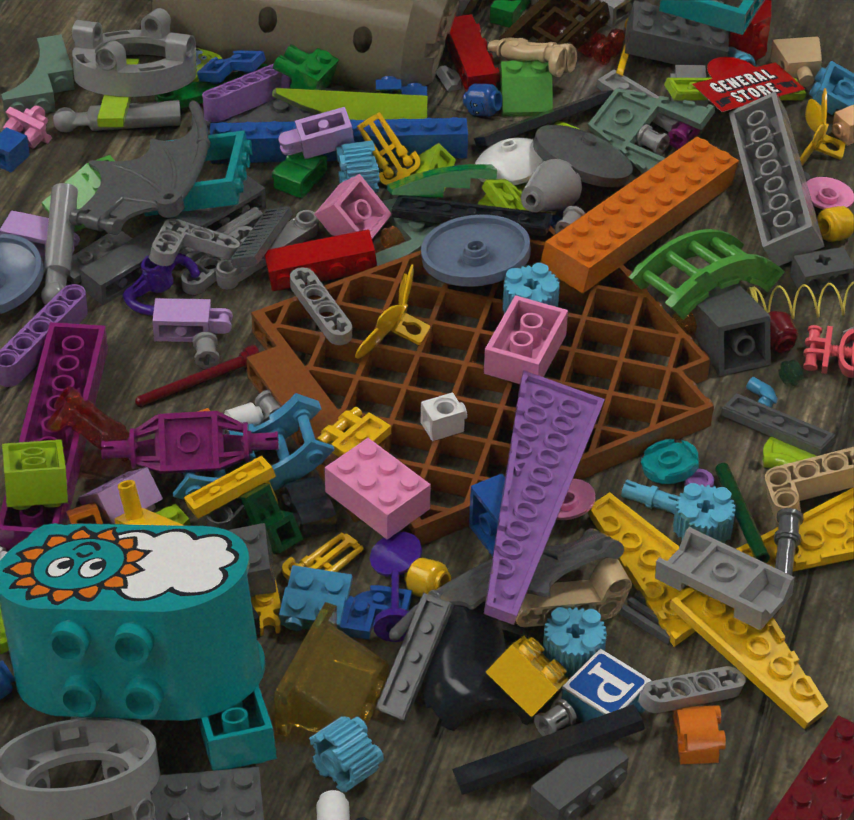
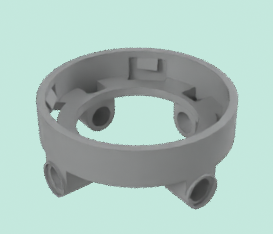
M161 8L154 9L142 19L141 30L103 33L102 25L99 22L76 20L72 28V38L75 42V47L72 51L74 80L86 90L121 97L150 96L180 89L191 83L197 75L195 38L193 35L170 33V15ZM126 55L166 57L152 63L126 64Z
M106 717L65 720L23 733L0 749V806L8 813L14 815L15 820H86L112 813L114 820H153L155 806L151 800L150 791L156 786L160 776L155 737L150 730L140 724ZM75 761H102L105 780L76 787L50 788L48 769Z

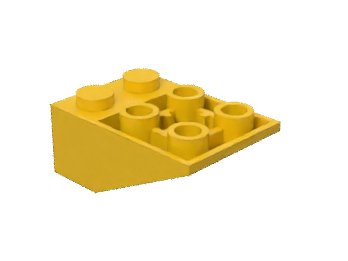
M523 636L514 642L492 664L486 673L522 709L533 717L569 679L565 676L567 670L557 660L553 659L550 661L542 653L544 648L533 637L527 639Z

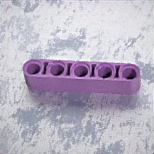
M273 64L207 90L202 94L204 118L209 122H220L276 99L272 96V91L275 88L290 89L291 78L272 68Z
M77 284L64 287L0 349L1 386H16L39 364L50 322L79 324L86 317L88 309L84 287Z

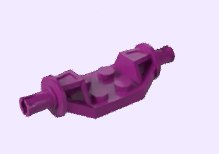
M219 411L164 413L155 415L136 429L130 428L128 440L101 441V447L103 448L101 453L103 460L129 458L132 469L148 467L150 471L160 474L221 471L242 461H245V463L250 462V454H253V451L279 450L278 431L252 433V431H249L248 422H239ZM224 430L241 432L243 436L224 434ZM155 433L154 439L137 442L138 438Z

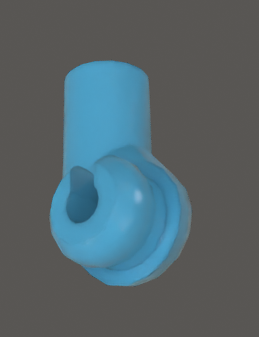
M755 377L748 381L746 389L761 397L758 400L759 403L771 408L773 404L777 403L778 398L771 386Z

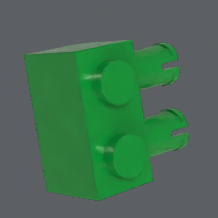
M291 44L286 49L284 57L279 55L276 58L272 68L291 78L290 89L325 90L332 82L339 59L332 56L328 51L319 48L313 53L308 54Z

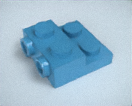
M830 61L826 68L821 67L814 80L816 82L809 92L812 99L821 105L824 88H826L827 112L831 115L836 109L842 110L854 105V73L833 61Z
M292 565L288 586L285 587L279 612L281 625L295 631L302 629L315 630L318 634L326 636L339 634V627L353 581L352 574Z

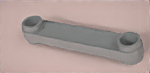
M311 210L298 212L295 218L286 223L269 249L298 244L314 238L319 229L318 218L314 215L315 212ZM263 256L258 265L233 268L230 259L219 261L215 269L218 286L227 290L235 288L240 281L266 266L265 256Z

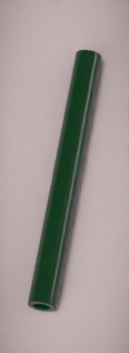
M719 463L715 467V472L722 487L727 488L731 492V500H734L735 517L754 558L767 563L770 560L769 553L727 463Z

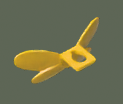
M824 88L821 105L816 100L810 99L806 106V121L815 134L813 140L800 156L802 166L814 149L839 160L842 159L846 143L826 135L829 124L826 123L827 91ZM832 143L838 150H830L825 144Z
M413 264L409 269L408 275L404 273L399 287V305L389 307L380 315L377 321V328L359 346L355 358L359 359L369 353L390 330L417 345H420L424 340L430 325L406 313L413 281ZM402 324L417 326L420 329V334H410Z

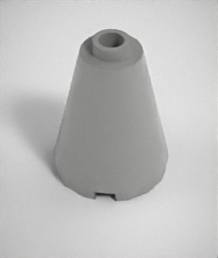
M549 159L541 163L529 179L521 194L522 205L530 212L565 210L568 206L574 205L580 198L582 190L581 177L578 173L576 174L569 162L561 159Z

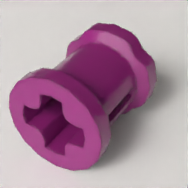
M680 121L678 127L669 132V143L678 150L687 144L690 139L697 137L700 129Z

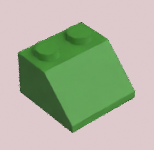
M538 60L501 61L500 92L502 94V116H535L553 109L552 75L548 69V61L546 63Z

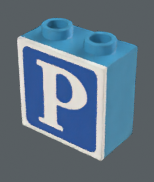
M600 648L562 686L561 699L567 701L572 706L577 719L582 722L632 704L635 705L638 712L643 713L645 709L638 701L639 695L644 685L651 680Z

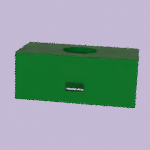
M495 0L490 6V22L510 28L521 17L531 3V0Z

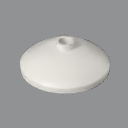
M509 138L487 148L479 156L475 164H492L497 169L496 179H506L513 185L528 182L535 169L545 161L535 152L532 144L533 139ZM479 179V180L484 183L485 180H491V179Z

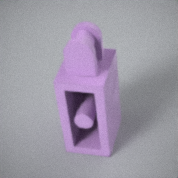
M345 107L296 120V129L283 132L279 136L280 149L284 155L303 152L305 159L336 151V147L341 146V144L354 143L352 125Z
M11 210L0 228V234L17 235L29 240L38 249L41 259L45 260L49 218ZM74 233L72 254L74 246H77L80 242V238L76 233Z
M155 298L153 313L154 341L193 342L194 336L201 332L228 333L231 331L232 324L230 321L233 314L226 308H211L210 299Z

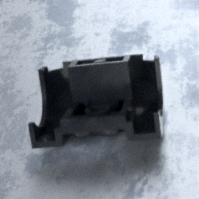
M482 602L474 609H469L462 605L453 607L422 682L426 708L432 707L436 715L442 720L440 725L452 731H455L472 714L486 709L497 708L512 711L519 716L522 724L528 725L535 717V715L531 717L486 673L492 664L514 642L523 636L528 638L527 628L520 627L516 621L513 625L484 614L485 602Z

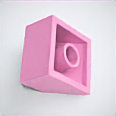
M358 174L340 183L314 215L331 235L338 236L369 229L373 238L392 214L364 178Z

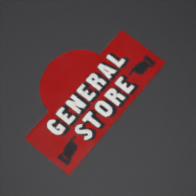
M718 57L711 60L707 65V71L712 79L692 84L721 112L742 107L775 91L779 97L805 90L800 83L776 62L755 67L747 61L734 57Z

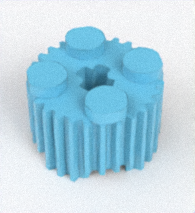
M373 140L341 144V146L336 147L337 162H339L341 171H338L339 183L360 174L374 192H379L377 185L380 182L378 163L376 164L375 156L372 154V151H375Z
M535 263L532 267L527 265V267L521 266V269L511 268L507 271L503 291L504 314L515 295L558 307V278H555L556 275L549 271V267L546 264Z
M695 483L686 485L683 493H680V496L677 497L673 532L683 539L686 530L691 527L722 543L730 540L735 517L734 500H731V492L725 487L716 488V486H713L711 488L710 485L704 487Z
M558 607L552 611L551 619H547L544 629L543 654L550 661L553 659L557 660L567 670L565 674L567 678L569 676L572 677L600 648L605 651L607 632L604 622L601 621V614L595 609L584 611V608L578 610L575 607L572 610L569 607L567 610L566 608Z
M341 716L309 738L310 744L316 750L314 751L315 755L312 756V762L316 765L315 768L319 770V774L324 778L327 776L332 777L333 781H336L338 784L336 788L341 792H347L372 775L379 768L378 765L384 761L381 749L375 744L372 745V740L368 738V729L365 722L357 716L352 720L349 717Z

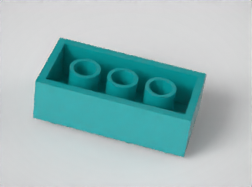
M259 685L250 695L236 705L219 713L197 718L212 771L233 769L277 759L273 726Z

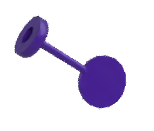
M397 532L389 539L383 537L372 548L369 558L372 568L378 574L386 577L391 576V608L377 614L373 622L374 633L379 638L390 642L404 641L407 633L406 631L396 641L391 640L389 637L390 630L409 612L399 608V575L408 572L410 565L416 559L421 558L422 554L419 539L407 532Z

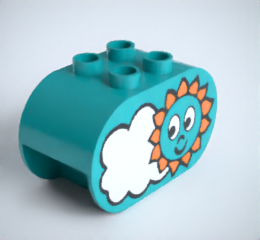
M68 524L41 531L18 543L0 561V610L16 686L22 700L33 709L54 716L182 721L219 713L245 699L256 689L263 678L265 655L256 636L247 578L250 557L244 541L228 530L210 526Z

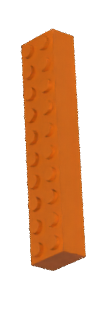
M695 137L545 241L540 263L546 264L549 267V271L555 274V277L581 293L586 292L622 264L732 186L739 160L732 157L726 151L711 145L705 139Z

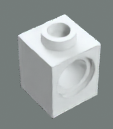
M453 392L421 402V424L432 441L464 432V419H467L466 407L462 402L459 403Z

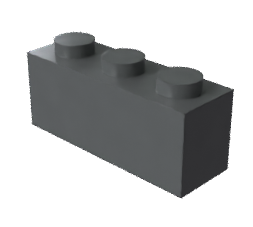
M612 742L573 755L531 786L530 806L546 820H575L590 804L595 805L602 799L604 793L612 787H619L626 780L629 757Z

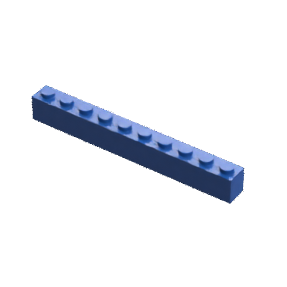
M467 118L385 119L401 145L407 149L408 156L414 151L420 155L437 143H440L454 158H467ZM379 119L374 121L388 146L392 144ZM350 120L354 143L365 141L357 128L365 120ZM295 121L210 123V135L245 130L247 140L252 142L251 149L253 155L249 156L250 163L285 161L287 155L281 152L279 136L283 132L296 129ZM366 126L364 129L371 140H373L379 151L384 149L370 126ZM396 148L391 150L395 155L396 159H402V157L399 158V156L397 155ZM336 151L323 154L327 156V161H337ZM387 153L382 156L383 158L385 157L386 160H390ZM230 158L212 160L211 164L229 163Z

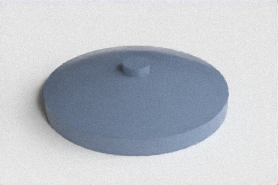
M469 215L449 220L434 228L425 237L421 246L422 263L426 271L442 282L458 286H483L505 280L507 271L511 268L521 269V266L526 265L531 254L530 238L527 231L515 221L495 215Z
M0 234V314L25 302L39 287L44 274L43 262L36 246L29 240L12 234Z

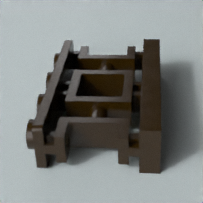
M539 0L499 37V40L504 38H524L529 40L534 36V38L538 39L535 43L556 42L557 44H572L577 51L610 20L608 3L604 1L601 3L600 0H596L589 7L579 0ZM565 6L570 8V10L567 13L561 10ZM579 14L585 17L581 22L575 19ZM558 21L567 28L559 36L554 37L546 31Z

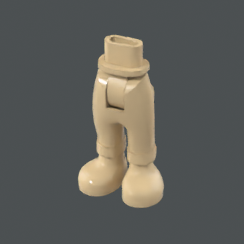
M504 38L490 41L488 44L489 51L496 52L498 57L508 60H538L544 63L548 61L549 72L555 77H561L563 72H573L577 62V51L572 44H557L556 42L534 43L528 42L524 38Z

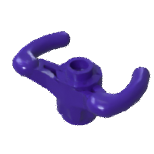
M178 253L173 264L161 266L153 263L148 255L141 264L143 274L124 291L123 300L133 311L153 316L154 306L142 304L136 298L148 291L161 293L170 289L174 279L171 272L177 264L185 266L192 278H198L200 271L197 264L190 257Z

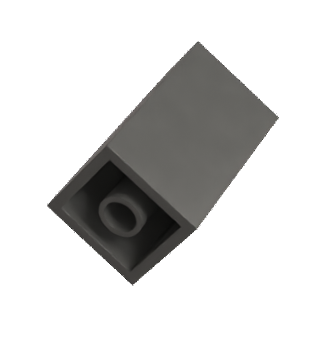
M739 284L730 285L723 289L716 287L710 290L709 297L698 304L686 316V322L702 349L708 354L710 362L719 376L771 365L770 315Z

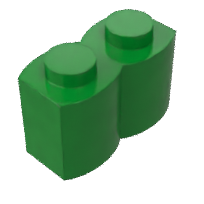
M303 152L287 155L286 160L280 165L275 166L272 172L274 188L303 198L309 193L313 185L318 183L327 171V156L322 154L305 159Z

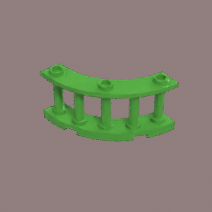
M704 229L686 233L669 241L642 263H639L629 278L641 290L652 285L669 297L665 304L678 317L684 320L698 304L709 297V291L716 287L723 289L730 285L739 284V281L742 280L758 285L766 292H769L785 271L763 256L747 254L741 250L744 244L733 235L721 230ZM699 256L710 265L703 269H698L687 262L686 259ZM673 265L690 276L677 289L658 277Z

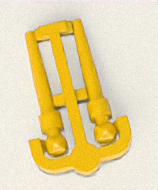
M380 112L357 126L364 140L371 141V138L364 129L369 125L384 148L379 151L374 144L375 151H372L377 160L378 167L384 171L379 173L382 184L387 186V184L408 177L419 168L420 157L417 152L414 151L410 156L407 155V149L401 145ZM379 119L392 144L388 146L374 121ZM396 148V153L399 158L402 157L404 166H411L413 159L415 164L409 169L402 168L391 150ZM386 153L398 171L397 176L392 178L394 171L388 167L389 163L386 158L382 157Z
M341 532L311 555L302 558L299 564L295 563V559L292 557L288 558L282 565V573L289 580L291 573L289 568L292 569V565L322 569L324 567L326 571L338 572L362 552L364 548L358 544L356 539ZM340 540H343V542H341L339 545H337L334 549H332L329 553H327L324 557L321 558V556H323L327 551H329L335 544H337ZM351 546L355 549L333 566L329 563Z

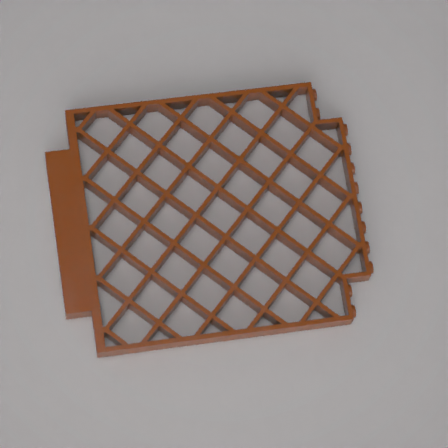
M550 226L546 237L534 235L539 241L530 239L531 254L528 263L535 264L541 262L545 241L556 234L552 226ZM420 250L324 285V287L349 319L352 328L373 332L377 328V321L380 315L389 307L399 305L400 283L404 273L408 275L412 264L414 269L413 277L421 274L431 275L423 266ZM623 264L606 276L619 289L603 286L604 278L586 292L581 293L558 279V301L585 306L582 315L568 313L566 336L573 337L574 340L571 347L560 345L549 366L550 368L563 370L560 380L547 379L605 399L600 411L598 424H595L586 446L590 447L589 452L583 454L573 479L581 480L644 454L645 450L656 442L666 439L678 440L711 426L713 403L708 397L703 395L696 385L708 379L710 366L708 354L695 344L693 338L684 332L676 319L672 318L663 309L662 304L650 295L647 288L641 290L629 278L632 274L631 270L627 269ZM504 280L483 285L484 287L491 288L488 297L454 290L456 285L445 282L442 287L412 282L407 305L433 310L429 319L413 316L430 325V329L422 343L418 346L417 351L382 345L383 338L369 353L359 359L355 358V355L363 340L352 338L347 344L335 345L328 341L323 332L290 326L292 322L303 318L312 319L296 296L251 312L252 333L265 349V351L247 357V376L259 394L269 390L281 407L295 393L319 401L321 410L310 420L315 439L321 435V431L325 427L335 424L343 412L350 411L356 407L359 400L394 407L390 418L376 416L391 425V434L379 446L388 453L391 450L392 444L429 451L425 464L396 459L431 484V490L466 497L464 503L452 508L430 504L428 511L401 529V532L415 535L422 546L469 526L471 486L489 479V477H486L490 464L507 467L510 444L499 442L498 440L502 429L513 431L516 408L511 407L514 396H518L520 387L518 383L484 374V365L476 364L479 353L485 354V348L494 332L488 331L491 321L500 323L504 316L503 300L500 299L504 290ZM312 295L308 298L311 300H318L321 297L318 295ZM367 296L386 300V303L382 310L352 304L350 301ZM596 308L631 315L632 318L630 324L593 318L592 316ZM323 312L320 315L324 317H330L334 314L331 312ZM445 312L480 319L477 328L442 322ZM645 317L656 330L639 327L641 318ZM402 324L410 334H420V329L417 326ZM390 330V331L388 332V334H387V335H392V336L401 337V336L395 334L394 332H392L391 330ZM584 340L622 347L619 357L581 350ZM432 344L466 350L467 354L464 361L432 355L429 354ZM631 349L670 357L667 367L628 358ZM294 351L312 354L308 365L304 366ZM326 357L359 364L355 375L321 368ZM679 358H682L687 363L676 368ZM372 367L407 373L403 384L369 378ZM573 372L610 379L611 383L609 389L605 390L570 383ZM419 376L455 383L452 392L459 403L462 402L465 405L467 411V419H464V421L491 427L487 439L458 433L432 441L422 425L403 422L402 419L406 409L421 412L422 401L447 394L417 388L416 384ZM621 382L659 389L660 392L658 399L654 400L619 393L618 390ZM467 386L503 393L500 404L466 398L463 395ZM326 393L345 397L341 409L336 408ZM668 393H676L686 406L666 402ZM610 415L650 423L649 427L638 432L607 426ZM298 427V431L292 434L291 437L300 448L304 444L300 427ZM333 453L315 468L324 482L325 467L339 458ZM441 454L478 461L474 474L437 467ZM343 506L354 523L361 520Z

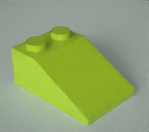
M62 439L2 444L7 507L24 510L30 508L31 505L58 507L62 503H68Z

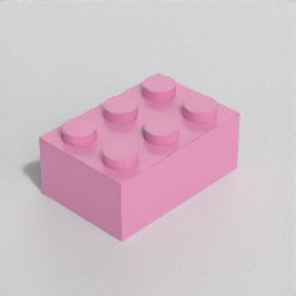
M515 295L485 348L484 374L520 384L523 370L544 377L566 336L568 310Z
M369 438L325 467V492L386 539L392 537L430 509L431 484Z

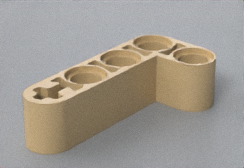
M854 447L769 469L765 474L768 500L776 522L778 523L777 513L781 509L793 508L801 512L800 501L854 487Z
M606 558L596 565L590 580L553 583L550 588L549 597L526 594L515 621L520 627L543 626L547 623V619H551L552 611L558 607H563L567 610L569 607L572 610L575 607L578 610L584 608V611L595 609L601 614V620L612 618L621 610L631 589V580L618 559Z

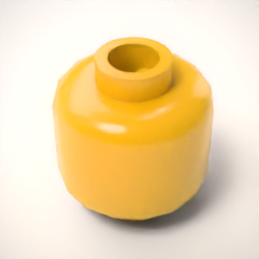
M845 206L830 207L822 210L817 216L821 236L824 240L835 242L852 236L854 232V215L849 208Z
M418 558L410 565L408 572L404 574V580L407 589L412 590V595L422 598L423 593L428 594L431 590H437L451 581V575L445 564L427 558Z

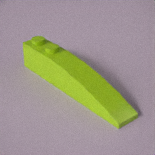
M275 88L272 91L273 97L316 115L345 107L349 120H367L379 112L384 119L427 118L428 96L287 88Z

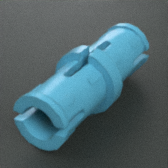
M628 479L625 481L621 493L622 498L645 504L646 508L652 509L654 507L675 514L677 497H679L661 491L657 486L652 485L648 487Z

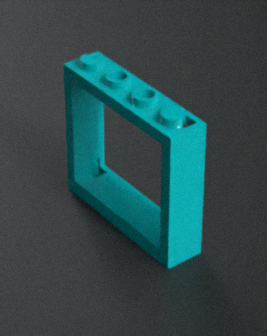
M660 0L659 11L743 35L765 0H743L739 8L712 0Z
M245 130L208 135L210 147L208 148L205 161L230 158L226 178L195 182L188 195L183 199L185 205L183 211L238 204L240 194L244 193L243 181L247 180L246 169L250 167L249 156L253 155L251 149L252 142L247 140ZM150 211L144 214L145 216L159 215V212Z

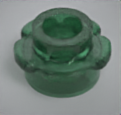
M794 359L781 363V368L778 370L780 379L785 384L790 383L792 386H796L797 382L804 377L801 366Z

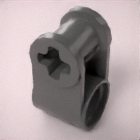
M240 497L206 514V526L225 530L241 528L249 520Z

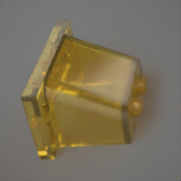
M324 603L274 693L276 734L288 737L293 726L317 733L341 716L349 717L351 720L357 716L364 722H369L372 717L374 702L376 698H380L389 675V663L337 629L336 605Z

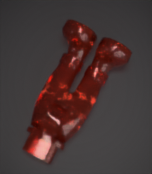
M556 21L546 32L557 37L567 27ZM614 28L607 37L602 33L596 32L578 51L588 58L593 57L599 64L607 65L611 57L615 58L620 52L624 43L625 32L622 29Z
M67 386L57 398L54 404V408L57 410L52 414L46 425V429L51 432H59L65 426H72V430L82 434L100 450H103L101 441L128 440L130 434L123 423L115 421L103 413L90 400L85 401L81 394L71 386ZM121 458V460L125 462L129 460V458Z

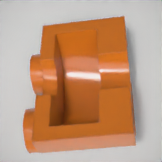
M689 706L673 710L672 717L674 729L677 731L680 764L719 763V750H725L726 748L725 732L718 729V724H721L720 706Z

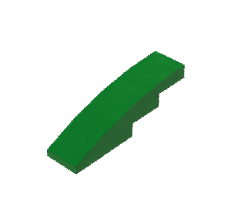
M464 164L441 167L413 174L387 184V190L391 195L443 198L444 187L470 189L471 178L496 180L497 169L492 164Z

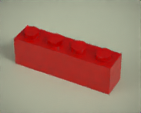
M472 14L456 16L450 33L446 36L445 43L457 73L461 77L465 92L468 91L472 84H493L497 87V82H500V72L498 67H494L492 53L487 51V41L481 36L480 24H476Z
M369 229L269 249L264 255L272 292L291 288L290 274L297 268L311 269L320 282L351 276L377 266L375 248Z

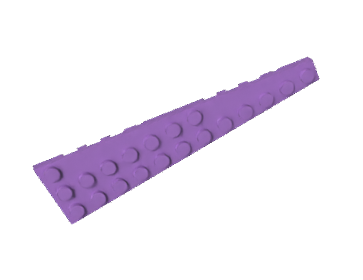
M524 370L520 381L484 614L513 625L605 400Z

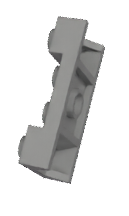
M691 527L686 530L679 549L668 561L662 558L656 561L655 579L679 591H682L688 585L733 607L734 618L758 630H761L793 594V576Z

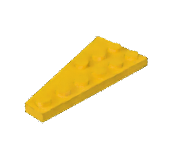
M853 487L803 514L804 520L799 526L801 543L795 548L793 571L854 559ZM778 527L761 536L770 556V560L766 564L774 568L778 547L774 542V534L778 531ZM747 543L737 548V550L753 557Z
M607 493L594 503L593 507L588 511V515L599 532L623 544L624 552L618 558L620 564L637 591L639 590L644 595L643 597L646 598V605L654 612L659 620L660 627L667 632L670 642L675 647L696 632L670 608L671 600L690 586L686 585L682 591H679L655 579L656 561L659 558L668 561L679 549V546L613 494Z
M692 587L687 588L671 600L670 608L804 730L826 713L829 706L811 677L806 676L798 664L800 659L795 651H790L784 641L786 637L773 617L761 630H758L734 618L733 607Z

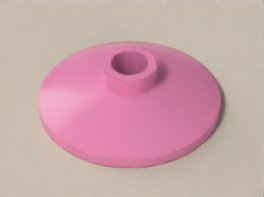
M816 177L807 181L811 200L815 207L824 210L835 206L850 208L853 205L854 193L845 183L829 177Z
M579 479L572 480L557 520H570L580 517L593 507L596 497L595 491L589 483Z

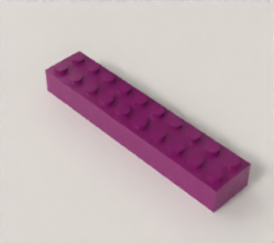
M50 322L19 442L62 439L68 503H62L58 507L31 505L28 509L17 510L13 507H7L5 492L0 511V546L4 547L7 552L43 525L53 523L67 525L68 516L66 511L71 509L108 352L106 326Z

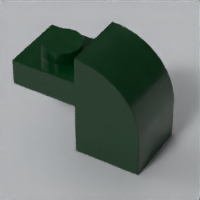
M264 483L240 497L249 517V520L245 522L246 525L252 526L265 523L272 552L281 553L303 540L293 513L280 510L270 484Z

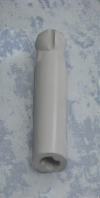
M179 100L130 103L124 127H98L97 117L101 105L90 106L87 112H75L71 108L64 107L58 109L53 116L56 129L65 133L73 131L76 126H89L92 131L181 126Z
M66 183L56 184L51 190L44 260L46 281L45 287L41 292V298L45 305L66 287L67 277L71 272L75 225L70 223L69 215L73 209L77 208L78 189Z

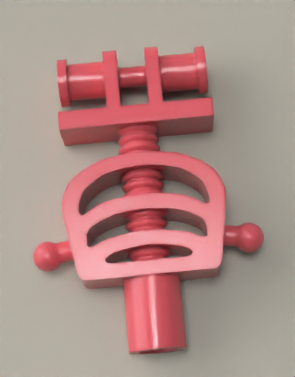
M809 326V337L805 339V345L809 348L804 349L803 356L806 358L803 369L816 371L818 367L816 362L821 360L823 361L821 373L827 374L829 357L837 356L842 374L848 378H854V342L852 347H846L850 341H854V328L848 330L843 335L839 346L834 344L832 346L833 326H827L826 338H820L823 330L820 326ZM845 357L846 359H851V365H848L844 359Z

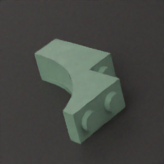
M61 34L37 38L39 61L35 70L23 83L1 94L5 120L9 119L6 114L9 107L24 113L25 109H31L34 106L42 107L45 113L56 112L54 93L74 90L73 69Z

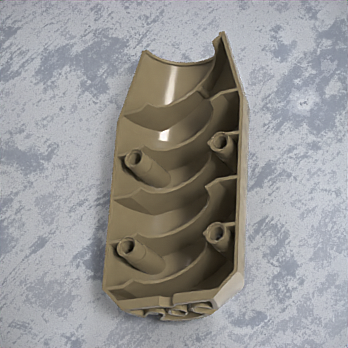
M152 0V11L157 8L166 10L171 18L170 32L193 35L196 46L214 52L223 59L231 58L234 55L233 51H264L266 60L262 64L269 66L274 64L279 55L284 57L286 49L291 44L308 54L313 53L317 48L328 51L332 56L339 59L331 83L376 92V80H381L384 76H394L396 79H401L402 86H407L410 83H420L422 86H426L433 82L445 47V39L447 34L450 33L460 0Z

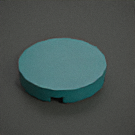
M666 439L654 443L645 450L644 457L641 458L642 471L645 477L661 484H674L688 479L699 468V454L696 447L684 440H681L682 443H675L674 439Z

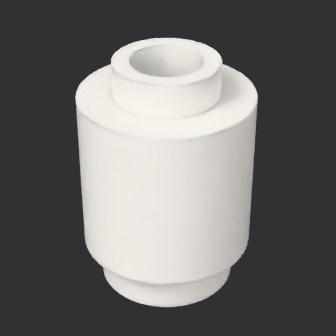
M252 402L225 410L224 413L239 422L253 423L255 427L264 422L260 407H255ZM224 430V434H229V430Z
M330 790L320 795L316 804L317 820H350L349 802L342 792Z

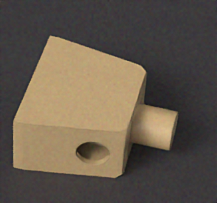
M819 37L773 40L770 60L772 63L776 62L788 74L796 78L803 87H808L814 83L815 76L821 68L822 57Z

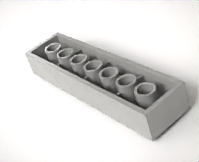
M776 91L730 111L729 116L762 246L770 260L780 266L792 261L795 255L811 253L824 247L789 117Z

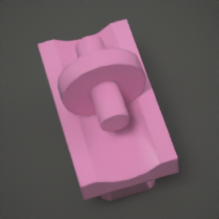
M34 106L31 109H25L24 113L12 107L7 109L6 114L9 119L3 126V130L7 127L20 133L22 131L25 132L24 134L28 137V146L32 149L41 141L47 144L51 141V135L46 133L48 119L45 117V110L42 107Z

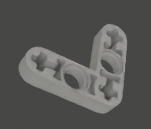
M167 219L152 244L149 259L157 265L169 266L173 264L182 245L223 259H231L240 247V243L231 236L179 219Z

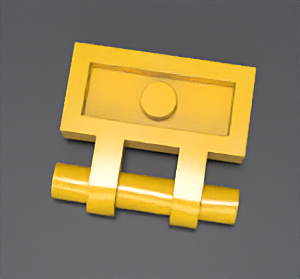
M354 407L350 411L343 412L335 424L325 427L316 440L333 445L335 450L332 453L341 457L367 438L377 445L380 444L391 434V425L370 412L363 418H360L362 411L358 407Z

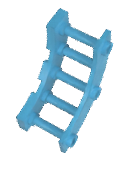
M295 393L282 407L269 415L270 420L256 427L253 423L249 424V431H252V433L278 431L279 450H276L279 462L272 465L276 477L269 480L273 491L284 487L286 483L302 478L323 463L335 450L333 445L315 439L310 420L321 410L319 401ZM298 427H300L304 444L290 455L285 440L297 432ZM229 430L228 435L243 436V433ZM260 450L253 451V454H250V461L256 459L255 452ZM225 469L213 471L215 477L197 476L195 472L183 473L184 479L174 490L173 496L184 499L185 496L226 475Z

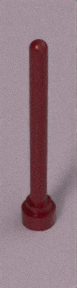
M254 344L243 348V352L239 353V356L137 396L135 404L142 407L238 368L244 367L246 369L247 357L259 353V350Z

